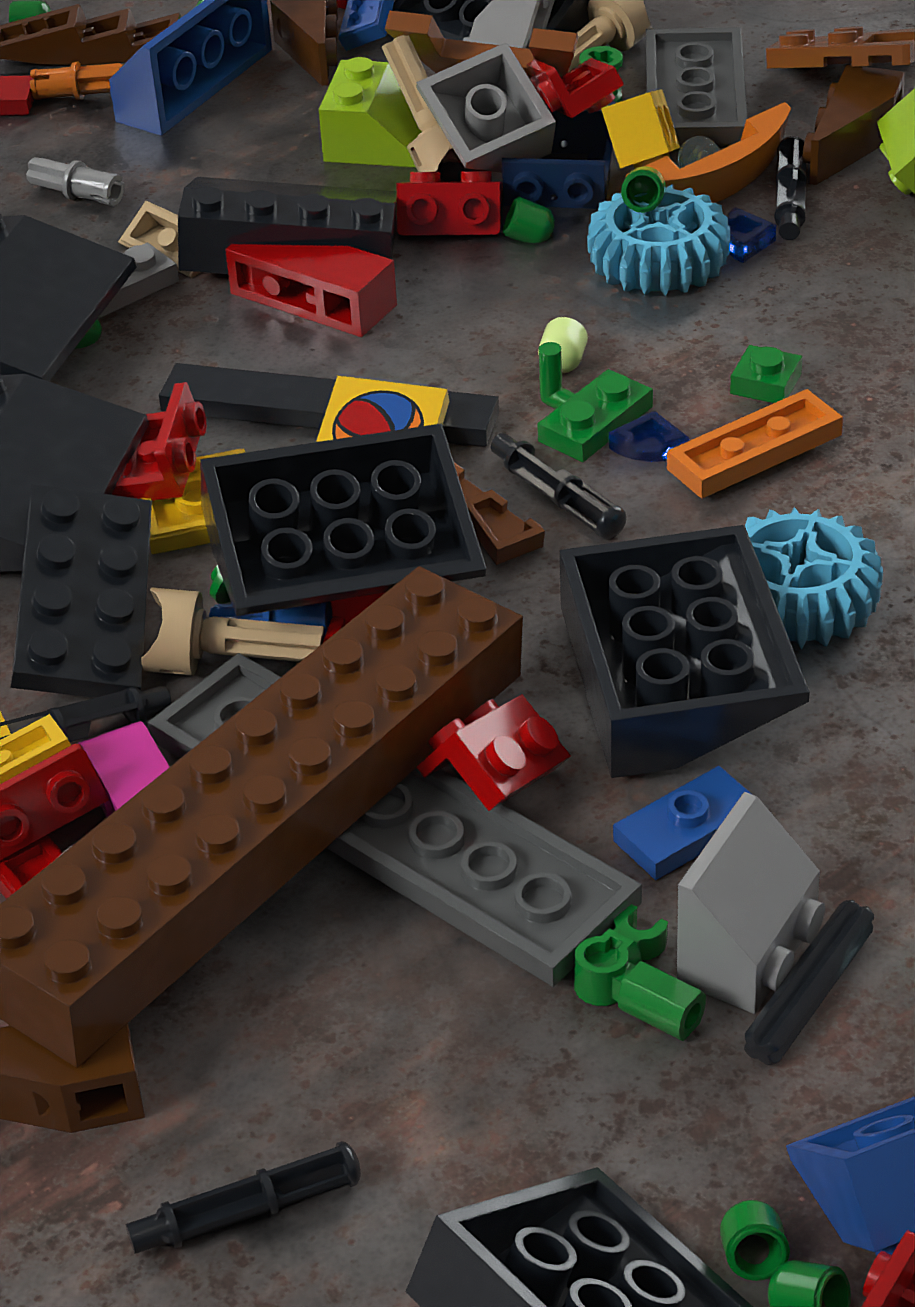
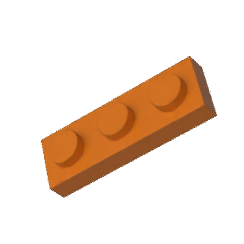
M805 389L667 450V470L703 499L841 436L843 416L811 391Z

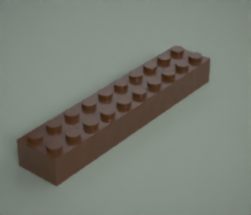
M418 566L0 904V1019L78 1068L434 751L428 744L431 737L457 718L464 721L477 708L487 701L495 699L521 676L523 616L425 568Z

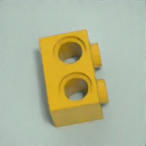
M662 89L601 108L620 168L632 164L634 169L646 166L665 156L670 158L668 152L680 148Z

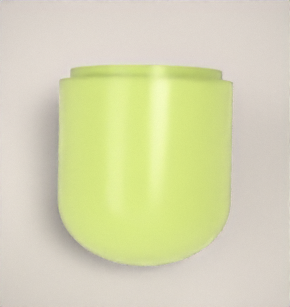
M559 317L547 324L540 345L546 342L558 343L561 346L562 374L569 373L580 364L588 335L583 325L572 318Z

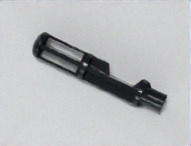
M797 136L785 137L780 141L777 148L778 163L774 219L779 226V235L785 240L796 239L800 234V227L806 219L805 195L807 175L806 163H803L805 141Z
M500 433L494 437L491 442V451L504 460V466L509 472L516 474L551 499L559 508L565 509L594 530L601 538L612 539L621 533L627 519L623 508L614 505L583 483L579 477L570 474L565 469L559 471L551 469L534 457L535 449L529 442H517L506 433ZM584 491H587L589 494H591L592 496H594L596 499H598L599 501H601L602 503H604V504H605L606 506H608L609 508H606L604 505H602L601 503H599L597 500H595L594 498H592L590 495H588V494L585 493ZM573 506L575 509H577V510L580 511L582 514H584L585 516H587L589 519H591L593 522H595V523L597 524V526H596L595 524H593L592 522H590V521H589L588 519H586L585 517H583L581 514H579L578 512H576V511H575L574 509H572L571 507Z
M165 686L144 691L136 687H130L116 693L0 722V727L39 716L45 717L50 714L69 742L88 737L90 725L93 721L123 714L132 724L139 721L144 723L148 716L160 713L171 705L172 702L169 691Z
M341 1141L336 1143L335 1148L268 1171L265 1168L256 1170V1175L196 1196L172 1204L169 1201L160 1204L161 1208L157 1210L156 1214L125 1224L133 1252L137 1254L163 1244L167 1246L173 1245L174 1249L181 1247L182 1242L267 1212L270 1215L276 1214L281 1207L347 1184L353 1187L360 1180V1163L354 1149L348 1143Z

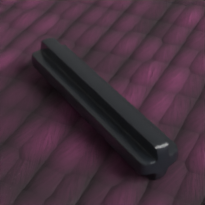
M846 900L839 904L745 1032L746 1044L744 1045V1050L751 1058L759 1059L765 1065H774L782 1059L873 932L872 921L874 920V913L868 906H860L854 900Z

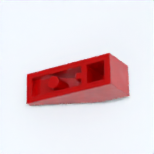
M231 244L225 249L231 294L361 338L397 306L394 260L351 246Z

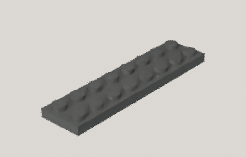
M238 653L148 721L149 732L158 746L176 757L182 758L281 677ZM415 768L326 847L336 855L552 987L558 984L575 967V950L579 943L587 938L601 936L609 928L614 930L615 917L631 904L637 907L642 904L641 883L503 804L488 811L468 784L442 769L424 778L418 769Z

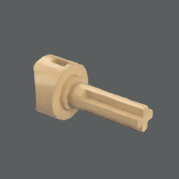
M589 0L587 10L590 22L577 32L579 37L569 71L579 66V56L588 48L606 46L608 44L617 50L625 51L646 36V29H653L646 12L644 0Z
M401 35L393 41L382 46L383 52L416 124L422 131L407 146L417 171H437L439 164L445 162L462 163L416 88L417 82L428 76L409 35Z
M151 587L150 591L156 603L162 607V624L157 639L149 651L141 657L143 671L194 676L197 670L198 661L202 658L204 651L210 654L235 656L240 653L245 657L300 662L322 644L324 626L214 616L207 618L206 610L203 609L201 592Z

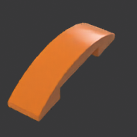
M783 102L746 119L741 141L679 169L668 156L646 166L652 167L662 174L666 188L671 184L675 190L680 191L692 188L695 196L705 194L710 196L711 203L719 202L749 185L769 166L777 154L780 141L783 139L791 107L786 102Z

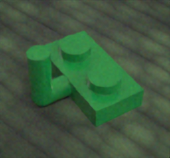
M546 342L539 346L540 398L544 404L555 410L537 423L538 442L583 463L653 407L652 388L610 369H607L577 393L563 388L561 346L555 342Z

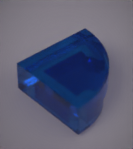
M737 207L728 213V226H730L729 254L739 262H746L776 241L775 224Z
M656 411L650 412L609 432V449L624 457L647 462L667 461V450L690 441L687 435Z

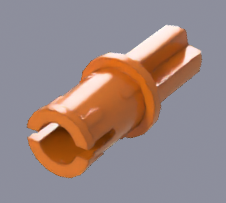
M77 61L72 62L71 67L32 69L30 77L36 79L30 80L32 96L35 100L74 96L76 100H83L87 94L110 93L109 79L123 64L112 63L81 66L80 62Z

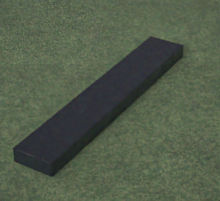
M175 363L158 396L161 411H166L174 384L187 382L194 402L199 401L202 404L206 417L320 429L336 379ZM448 391L449 405L442 425L447 442L487 446L499 414V396Z

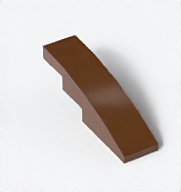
M76 4L0 25V59L58 65H71L72 62L77 61L81 65L127 62L143 45L179 20L181 15L179 12L136 24L132 12L128 8L86 20L81 5Z

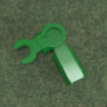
M631 904L615 917L614 930L609 928L601 936L587 938L577 946L575 950L574 990L580 999L595 1006H608L618 1002V1007L623 1012L684 1041L702 1020L706 1006V995L703 991L642 962V960H649L659 956L665 950L668 937V921L661 918L652 928L637 930L638 907Z

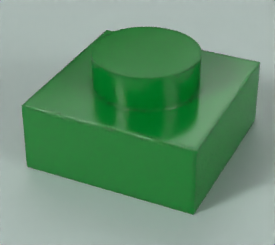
M749 345L731 374L730 394L776 403L789 397L802 374V355L783 352L774 347Z

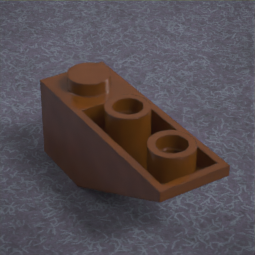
M270 0L274 42L322 86L329 85V67L338 66L337 0Z
M846 64L839 82H832L830 84L826 107H820L818 110L815 133L808 132L803 148V163L810 164L809 184L817 185L880 148L883 140L877 121L903 99L905 72L864 66L852 67V65Z
M129 1023L78 1068L12 1026L8 1025L0 1028V1119L74 1133L145 1118Z

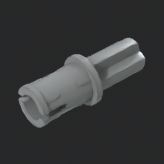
M34 157L28 163L29 170L26 177L30 184L62 191L69 200L74 201L79 197L114 207L119 204L123 197L125 185L121 181L123 177L119 174L91 169L79 160L65 164Z

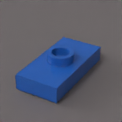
M394 0L347 1L338 37L346 51L386 36L385 26L389 10L392 11Z
M717 766L613 824V841L654 880H657L699 856L744 792H750L723 768Z

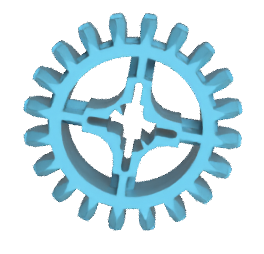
M671 184L666 188L661 203L652 211L645 213L631 210L624 203L621 193H615L611 201L599 203L598 211L591 214V223L588 226L589 235L587 236V250L590 253V262L595 265L596 274L606 276L607 284L615 285L622 283L624 291L640 289L644 295L651 291H661L665 296L670 290H679L687 293L690 285L705 286L707 278L719 276L720 267L726 265L730 248L728 217L723 214L722 205L711 203L709 195L695 196L692 188L680 191L675 190ZM640 193L635 195L634 197L643 196L647 193ZM634 200V202H635L636 204H638V205H642V206L649 205V204H647L646 202L638 203L637 201Z
M795 507L790 514L784 515L769 509L764 520L756 517H747L746 530L790 641H796L801 649L806 641L816 640L827 647L832 635L849 639L854 627L866 626L868 617L872 612L876 611L877 603L880 601L883 567L880 566L881 557L878 556L875 550V541L863 538L861 526L845 527L842 516L827 519L822 517L819 509L811 515L799 514Z

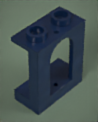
M612 101V102H611L610 104H608L607 106H610V105H612V104H615V101ZM549 109L556 121L551 153L588 154L587 160L502 158L503 205L511 206L516 198L521 197L545 207L598 209L599 203L607 199L614 157V148L602 110L600 109L594 113H588L587 110H584L575 117L570 118L558 111L552 112Z

